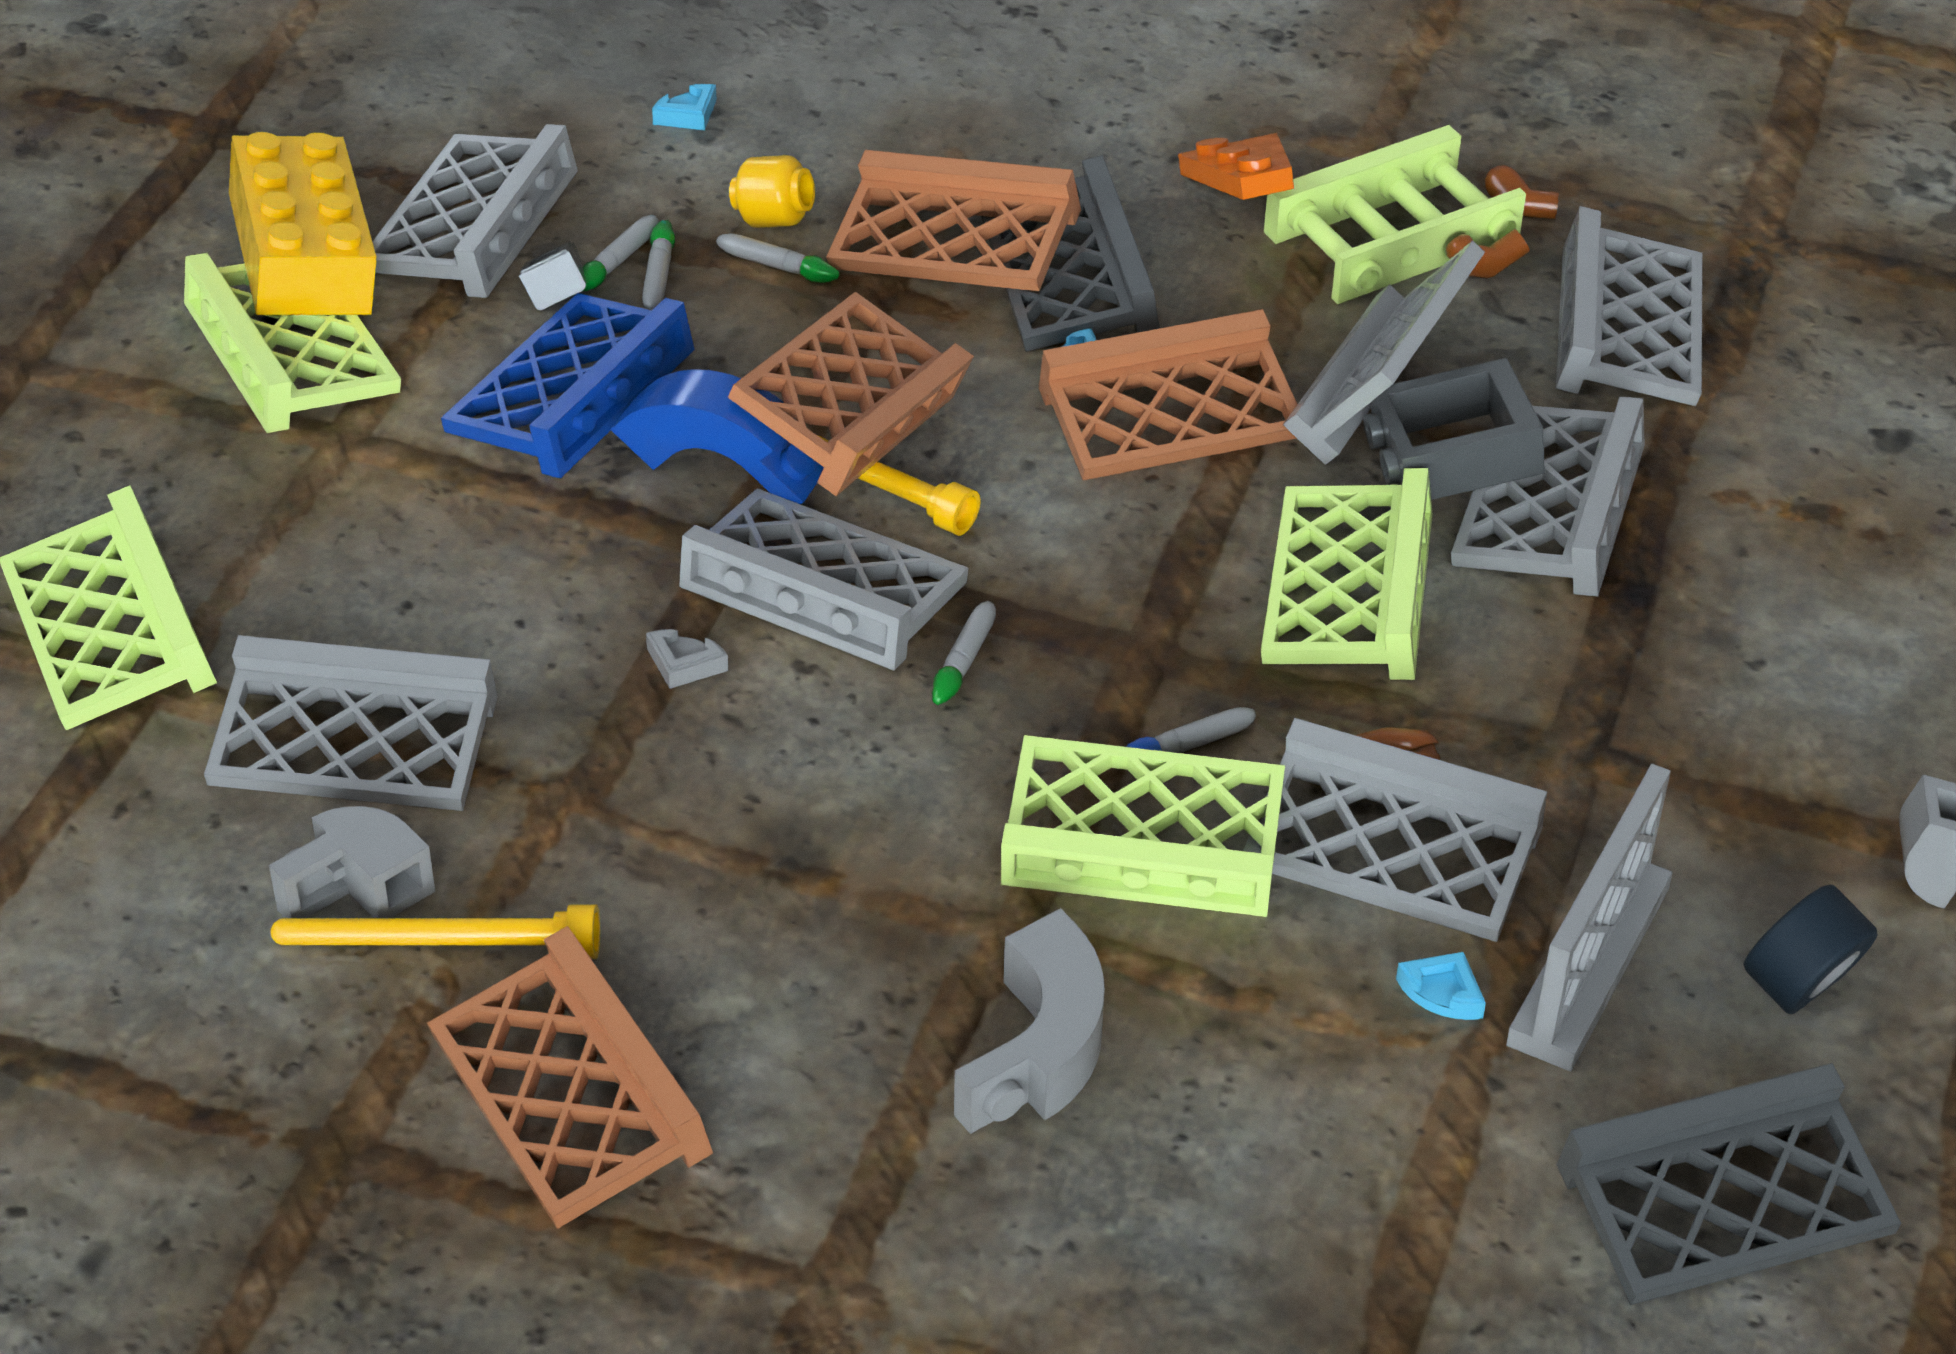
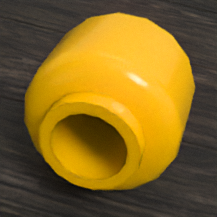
M794 156L750 157L739 167L737 176L732 178L729 186V198L732 207L735 210H739L743 220L753 228L794 226L803 219L806 211L812 209L815 200V184L810 170L803 168L802 164Z

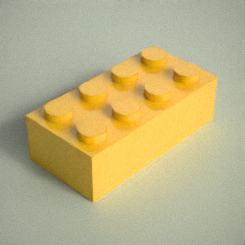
M256 132L249 136L232 135L229 197L256 315H371L376 253L344 137H333L325 133H310L306 136H276L268 132Z

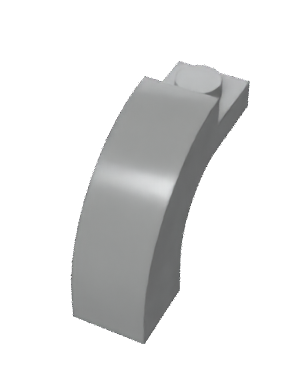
M1061 908L1005 937L1004 984L1025 1005L1035 1020L1016 1038L955 1070L954 1116L970 1134L993 1121L1000 1122L1010 1118L1026 1103H1029L1044 1120H1047L1062 1110L1078 1095L1091 1077L1097 1064L1101 1050L1105 993L1102 967L1096 951L1087 936Z

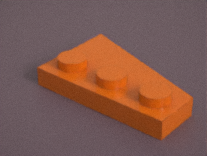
M1277 133L1228 143L1227 138L1205 139L1196 142V150L1178 154L1182 176L1242 200L1294 189L1292 166Z

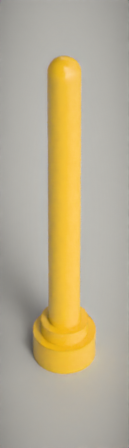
M819 436V437L822 438L824 441H826V442L829 441L828 439ZM876 462L858 478L926 508L927 515L933 518L935 526L957 536L965 534L971 528L979 512V493L957 482H951L948 485L941 483L934 486L881 462Z
M569 904L567 911H555L553 918H281L273 923L270 933L272 939L279 945L546 946L545 938L568 926L589 957L597 959L600 946V914L597 904Z

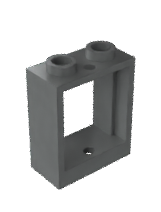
M1507 358L1395 383L1371 402L1372 413L1366 414L1363 417L1365 434L1372 450L1380 448V464L1387 485L1395 483L1396 485H1402L1404 468H1428L1431 500L1545 474L1543 426ZM1488 414L1496 427L1415 447L1412 446L1406 434Z

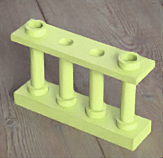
M1450 125L1293 179L1294 189L1267 195L1264 233L1275 244L1306 234L1335 262L1331 299L1340 304L1387 287L1389 284L1392 285L1443 266L1450 260L1445 252L1446 246L1461 234L1470 235L1477 245L1489 247L1513 229L1520 233L1526 193L1521 188L1492 198H1488L1457 170L1461 135ZM1442 185L1465 207L1444 215L1421 192ZM1397 201L1420 224L1398 231L1375 209ZM1352 218L1375 240L1352 248L1329 225Z

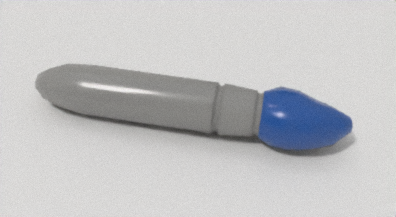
M1247 707L1228 709L1171 729L1155 737L1136 739L1126 747L1183 753L1246 729L1254 722L1256 712L1254 709Z

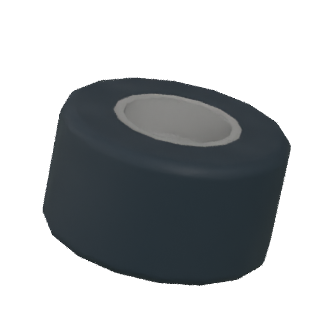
M1832 884L1825 885L1807 895L1783 915L1748 953L1743 965L1746 972L1787 1014H1794L1840 980L1864 956L1878 936L1877 929L1836 886Z

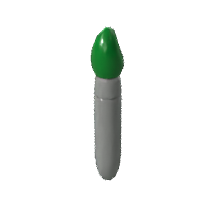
M655 215L640 218L600 252L593 261L587 262L583 266L586 278V288L583 291L599 287L604 282L606 275L615 270L648 241L652 229L659 222V219Z
M669 220L659 221L652 229L650 236L652 247L649 253L642 292L643 306L648 310H653L665 296L671 251L675 246V234Z
M733 233L722 234L716 239L718 246L726 253L786 272L801 274L811 282H831L838 279L840 275L836 268L816 255L806 256L793 250Z
M986 601L976 606L950 650L943 667L936 673L933 679L932 702L936 705L947 702L959 691L963 683L962 678L970 668L993 626L996 617V607L993 602Z

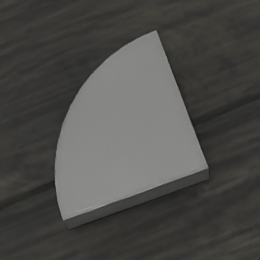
M673 629L646 633L647 650L669 689L728 671L727 653L719 644L711 639L705 638V642L693 638L678 636V630Z

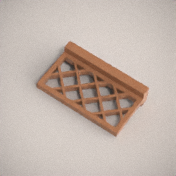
M865 150L858 164L862 180L826 259L837 270L1040 291L1066 225H1075L1081 212L1073 170ZM869 205L891 207L873 217H870L867 213ZM922 210L943 212L925 222H922L916 215V213ZM974 215L996 217L976 228L968 220V218ZM904 219H907L913 228L890 239H887L881 231ZM1025 221L1048 223L1030 233H1027L1021 226V223ZM956 224L965 232L942 245L933 237V235ZM1009 229L1017 237V239L995 250H992L986 243V240ZM871 235L878 243V245L862 253L849 251L851 245ZM921 241H924L930 249L915 258L901 257L898 254ZM974 246L983 255L967 264L955 263L950 259ZM1026 252H1029L1034 258L1029 270L1006 268L1004 263Z
M854 292L733 385L728 398L823 466L824 469L817 483L837 496L954 397L974 356L956 343L944 353L939 352L857 292ZM851 316L856 317L870 327L873 332L851 329L849 318ZM819 342L841 345L844 355L822 352ZM858 348L879 350L882 360L860 357ZM896 353L907 354L921 365L899 363ZM789 366L811 368L814 379L791 376ZM828 371L849 373L853 384L830 381ZM866 376L888 379L891 389L869 386ZM755 390L781 392L784 403L769 401ZM797 395L820 397L823 408L800 405ZM836 400L858 402L861 413L839 410ZM805 424L829 427L832 439L828 442L824 441L806 428Z
M1255 310L1043 350L1039 391L1045 406L1052 405L1082 480L1297 439L1283 426L1297 406V402L1268 341L1270 324L1264 310ZM1261 365L1265 375L1260 383L1257 384L1232 373V371ZM1198 376L1213 381L1204 395L1177 383L1178 380ZM1222 386L1249 397L1241 411L1214 399ZM1148 387L1157 391L1149 405L1122 394L1125 390ZM1089 397L1102 402L1093 416L1071 407L1069 401ZM1167 397L1195 408L1186 422L1159 410ZM1260 402L1281 411L1285 421L1266 423L1251 416V414ZM1112 407L1139 418L1130 433L1103 421ZM1204 413L1232 425L1228 432L1212 434L1196 427ZM1149 423L1177 435L1172 443L1156 445L1141 438ZM1095 434L1121 447L1116 454L1092 458L1087 444Z
M568 926L544 939L549 954L427 1022L436 1042L557 1229L680 1156L688 1168L713 1154L700 1114ZM546 982H549L555 991L548 1013L517 1009L523 995ZM565 1009L568 1010L571 1016L563 1015ZM476 1022L495 1024L486 1048L458 1045L453 1038V1035ZM511 1026L541 1030L533 1054L502 1050ZM557 1032L584 1035L587 1038L579 1060L548 1056ZM597 1055L603 1063L595 1062ZM471 1064L479 1065L477 1073L475 1072ZM495 1067L526 1071L517 1096L488 1092L487 1089ZM542 1073L573 1077L565 1102L533 1098ZM589 1079L618 1083L619 1089L612 1108L580 1104ZM630 1102L636 1111L628 1110ZM502 1112L511 1113L508 1121ZM527 1115L558 1119L549 1145L519 1140V1135ZM574 1121L606 1125L597 1151L565 1147ZM621 1127L650 1131L657 1141L634 1156L613 1153ZM534 1161L543 1162L540 1170ZM559 1164L591 1168L585 1185L558 1200L551 1189V1185Z

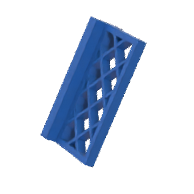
M577 293L441 417L444 432L536 456L542 474L561 479L611 431L612 426L641 391L658 378L670 374L695 350L684 302L665 298L653 310H648ZM583 315L598 318L597 320L574 325ZM630 330L624 336L615 337V333ZM607 335L609 338L608 340L580 347L575 346V343ZM569 346L568 350L540 356L544 351ZM597 361L592 367L584 369L581 367L582 364ZM575 367V371L544 379L541 378L542 374ZM535 376L536 381L505 388L511 382ZM563 393L558 399L547 400V396ZM541 399V403L510 411H507L506 408L507 406ZM499 408L501 413L478 419L472 418L476 414ZM529 425L531 433L514 428Z

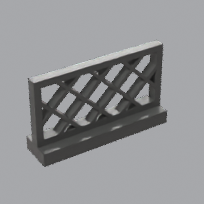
M1103 155L1082 160L1084 176L1075 178L1081 212L1075 225H1066L1054 254L1069 260L1060 270L1049 267L1043 281L1048 284L1039 294L1026 290L1005 288L1026 352L1066 342V337L1071 333L1087 328L1092 329L1094 334L1129 325H1134L1136 333L1160 328L1154 289ZM981 216L983 224L996 218ZM1025 221L1021 223V226L1027 233H1030L1038 222ZM1009 229L990 238L989 242L992 250H995L1017 239V237ZM1072 231L1090 235L1081 246L1064 241ZM1031 255L1027 260L1016 257L1004 263L1006 268L1029 270L1034 258ZM1084 264L1102 269L1093 280L1075 275ZM1063 288L1081 293L1072 305L1055 300L1054 298ZM1096 299L1114 303L1118 306L1117 308L1101 312L1087 310ZM1042 312L1059 317V320L1054 324L1035 329L1031 328L1032 323Z
M1833 1063L1570 1131L1556 1165L1567 1189L1578 1188L1630 1305L1896 1234L1902 1223L1838 1100L1845 1086ZM1826 1125L1839 1150L1834 1164L1794 1146L1799 1133ZM1789 1135L1786 1142L1779 1139V1137ZM1751 1145L1779 1158L1770 1180L1762 1179L1729 1163L1734 1150ZM1724 1152L1721 1159L1714 1156V1154ZM1686 1162L1714 1175L1704 1199L1664 1181L1663 1179L1669 1166ZM1787 1162L1826 1180L1817 1204L1777 1186ZM1844 1162H1845V1164H1846V1166H1847V1168H1848L1849 1171H1847V1170H1845V1169L1842 1168L1843 1165H1844ZM1659 1169L1656 1176L1647 1173ZM1620 1179L1648 1192L1638 1216H1634L1609 1204L1600 1184ZM1721 1179L1761 1198L1752 1221H1748L1711 1203ZM1837 1185L1862 1197L1872 1217L1854 1222L1826 1209L1825 1207L1834 1186ZM1655 1196L1696 1215L1686 1239L1645 1221ZM1769 1202L1809 1220L1804 1235L1786 1239L1759 1226ZM1703 1219L1744 1238L1738 1253L1720 1257L1693 1244ZM1818 1225L1826 1228V1230L1815 1232ZM1621 1229L1629 1233L1627 1240H1625ZM1639 1237L1678 1256L1672 1270L1643 1278L1631 1253L1636 1238ZM1752 1242L1761 1246L1759 1248L1749 1250ZM1685 1260L1695 1264L1682 1268Z

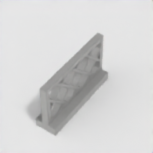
M546 124L536 139L454 134L372 241L376 253L375 273L462 280L467 296L487 298L578 172L566 125ZM463 154L478 155L457 163ZM521 158L519 162H516L506 167L504 165L505 163ZM494 168L495 170L475 179H468V177ZM455 182L459 183V185L434 194L437 189ZM499 188L496 193L482 198L481 194ZM468 199L472 200V202L468 204L462 205L447 212L445 210V208L461 203ZM432 213L436 214L434 217L410 225L416 219ZM475 220L472 225H469L462 229H458L457 227L469 221ZM446 230L449 233L423 244L420 241ZM411 244L412 248L402 251L400 253L388 254L389 252L400 249L407 245ZM454 251L455 254L453 259L435 258Z
M1579 206L1563 247L1555 389L1578 394L1583 380L1586 379L1696 406L1702 394V252L1600 228L1601 211ZM1606 250L1624 254L1631 261L1620 264ZM1662 264L1686 269V273L1674 277ZM1644 272L1657 285L1647 288L1634 275ZM1616 282L1629 295L1618 298L1606 286ZM1670 295L1684 309L1674 312L1660 299ZM1643 306L1656 320L1646 323L1633 309ZM1615 317L1628 331L1618 334L1605 320ZM1670 331L1684 344L1674 348L1659 334ZM1643 342L1656 355L1645 359L1631 345ZM1614 353L1627 367L1601 362V357ZM1669 366L1685 382L1666 378L1659 370Z
M1472 240L1406 297L1398 293L1390 284L1377 294L1284 422L1283 426L1325 465L1339 455L1362 422L1364 415L1371 409V402L1394 384L1485 251Z
M1619 397L1615 412L1532 406L1543 426L1544 448L1556 443L1564 451L1544 460L1545 474L1473 490L1451 550L1452 566L1573 578L1574 594L1598 597L1645 446L1643 398ZM1581 431L1601 433V435L1581 444L1571 437ZM1577 464H1580L1588 471L1569 481L1559 474V472ZM1541 480H1544L1552 487L1533 497L1523 490V488ZM1505 496H1509L1516 503V505L1498 513H1494L1487 506V504ZM1565 501L1576 509L1556 519L1546 511ZM1529 517L1540 525L1521 535L1516 534L1509 527ZM1494 533L1503 541V543L1492 548L1472 546V543ZM1553 539L1564 548L1562 555L1539 553L1533 550V548Z
M757 488L709 530L694 525L682 535L679 587L894 671L906 659L908 640L967 583L968 567ZM759 513H763L781 521L754 523L753 518ZM824 536L834 541L807 543L805 537ZM791 539L793 544L765 547L763 541ZM877 556L887 561L860 563L858 557ZM844 559L846 565L818 567L816 561ZM929 576L940 581L914 584L911 577ZM897 579L899 585L872 588L869 581Z
M238 635L232 653L236 670L204 772L207 785L457 811L464 810L486 718L493 717L498 698L490 659ZM248 693L277 696L282 702L254 720L244 710ZM319 700L340 702L345 709L318 726H315L303 711ZM381 707L402 708L408 715L380 733L366 717ZM444 713L469 715L466 726L444 739L429 723ZM293 716L306 733L276 750L264 733ZM240 722L243 726L238 729V725ZM357 723L369 739L340 756L327 739ZM420 729L433 746L404 763L391 745ZM253 739L267 755L247 768L226 766L230 753ZM315 746H318L330 761V763L312 774L295 773L288 765L290 761ZM458 749H460L459 757L455 753ZM379 752L382 753L394 768L377 780L359 779L351 770ZM443 758L455 771L451 788L426 786L415 776Z
M1294 718L1286 736V749L1280 765H1285L1280 805L1285 812L1279 814L1277 832L1293 826L1305 848L1287 855L1275 852L1272 874L1497 942L1532 849H1535L1543 828L1547 791ZM1292 778L1320 785L1327 796L1296 807L1287 789ZM1361 799H1367L1383 804L1389 815L1359 826L1347 805ZM1335 810L1347 831L1317 842L1305 821ZM1265 817L1258 820L1263 826L1265 824ZM1428 817L1447 823L1453 834L1423 845L1410 823ZM1398 829L1411 850L1380 861L1368 840ZM1249 835L1243 851L1261 853L1262 847ZM1492 836L1516 843L1517 845L1512 855L1487 864L1474 842ZM1356 845L1369 866L1347 874L1333 870L1326 856ZM1462 848L1474 870L1445 881L1432 859ZM1420 864L1432 884L1431 887L1413 894L1397 889L1390 875ZM1505 875L1502 885H1500L1496 878ZM1483 883L1495 901L1490 917L1462 909L1454 895Z
M1651 763L1549 947L1547 961L1509 1028L1506 1046L1570 1072L1574 1068L1670 887L1673 872L1651 864L1671 770Z

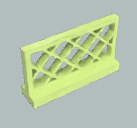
M208 253L185 256L184 304L266 433L288 430L291 412L400 393L401 377L358 315H265L278 319L275 325L251 319L256 313L251 293L230 287L242 284L249 285L245 263L217 268ZM295 324L315 330L316 332L311 337L288 329ZM332 335L352 341L354 344L351 348L326 340ZM277 344L300 352L294 358L274 352L272 349ZM314 356L337 362L338 364L334 369L311 363L310 361ZM353 367L376 374V376L361 378L348 374V372ZM297 377L322 385L297 389L293 382Z
M1404 468L1402 485L1285 487L1261 645L1262 664H1388L1390 680H1415L1433 515L1428 468ZM1391 506V510L1373 521H1369L1359 514V512L1367 507ZM1324 507L1328 510V512L1312 522H1309L1297 513L1298 508ZM1343 522L1356 530L1339 542L1326 534ZM1370 542L1384 550L1367 562L1353 554ZM1309 543H1313L1323 550V552L1305 563L1293 555L1294 552ZM1338 562L1351 571L1334 583L1320 575V573ZM1366 582L1379 591V593L1361 604L1347 595ZM1304 583L1318 592L1300 604L1286 596ZM1331 604H1335L1346 613L1328 625L1314 617L1315 614ZM1362 624L1375 634V641L1348 642L1342 636ZM1298 625H1301L1312 634L1301 642H1278L1280 636Z
M131 485L107 495L113 507L112 511L0 557V564L59 718L66 730L187 679L193 693L217 683ZM112 535L111 541L100 557L82 554L88 544ZM43 563L52 564L42 581L20 577L19 573ZM71 568L89 571V574L79 588L60 585ZM108 575L127 579L116 596L97 592ZM49 600L68 603L57 621L39 617ZM87 607L106 610L95 628L76 624ZM124 614L143 618L133 635L113 632ZM65 639L84 643L73 661L54 657ZM102 647L122 650L111 668L91 665ZM141 654L164 659V664L141 674L130 672ZM81 679L101 683L94 694L71 704L69 703L68 699Z
M1024 735L1008 823H1005L1001 843V885L1267 917L1285 765ZM1035 759L1063 762L1070 769L1071 773L1047 785L1033 770ZM1110 768L1125 769L1137 780L1113 793L1098 775ZM1175 776L1193 777L1203 788L1179 801L1163 783ZM1241 783L1269 786L1268 796L1247 809L1229 790ZM1084 784L1100 802L1076 815L1061 797ZM1029 789H1031L1034 794L1028 797ZM1150 792L1166 810L1142 823L1126 805ZM1215 799L1232 818L1209 831L1192 813ZM1045 806L1063 822L1054 829L1023 825L1026 817ZM1113 814L1129 832L1122 836L1095 834L1089 827ZM1265 817L1264 826L1258 821ZM1178 821L1195 840L1188 844L1160 841L1155 835ZM1244 829L1262 847L1261 853L1230 850L1222 842Z

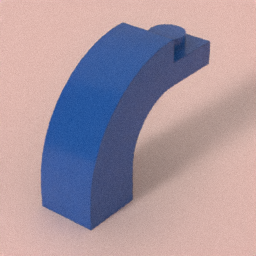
M682 370L658 378L635 397L610 429L652 470L681 450L691 448L707 449L720 453L738 463L771 494L798 504L804 503L816 486L824 469L815 460L728 398L733 385L741 378L718 371ZM755 390L769 401L784 403L769 391Z

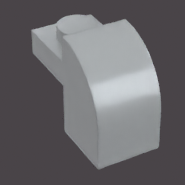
M1922 775L1905 800L1899 815L1904 871L1908 885L1920 898L1944 909L1956 893V783Z
M340 807L312 817L315 839L300 848L290 851L284 857L269 865L277 911L284 918H307L347 894H350L373 918H391L435 892L429 846L400 818L387 811L373 807Z

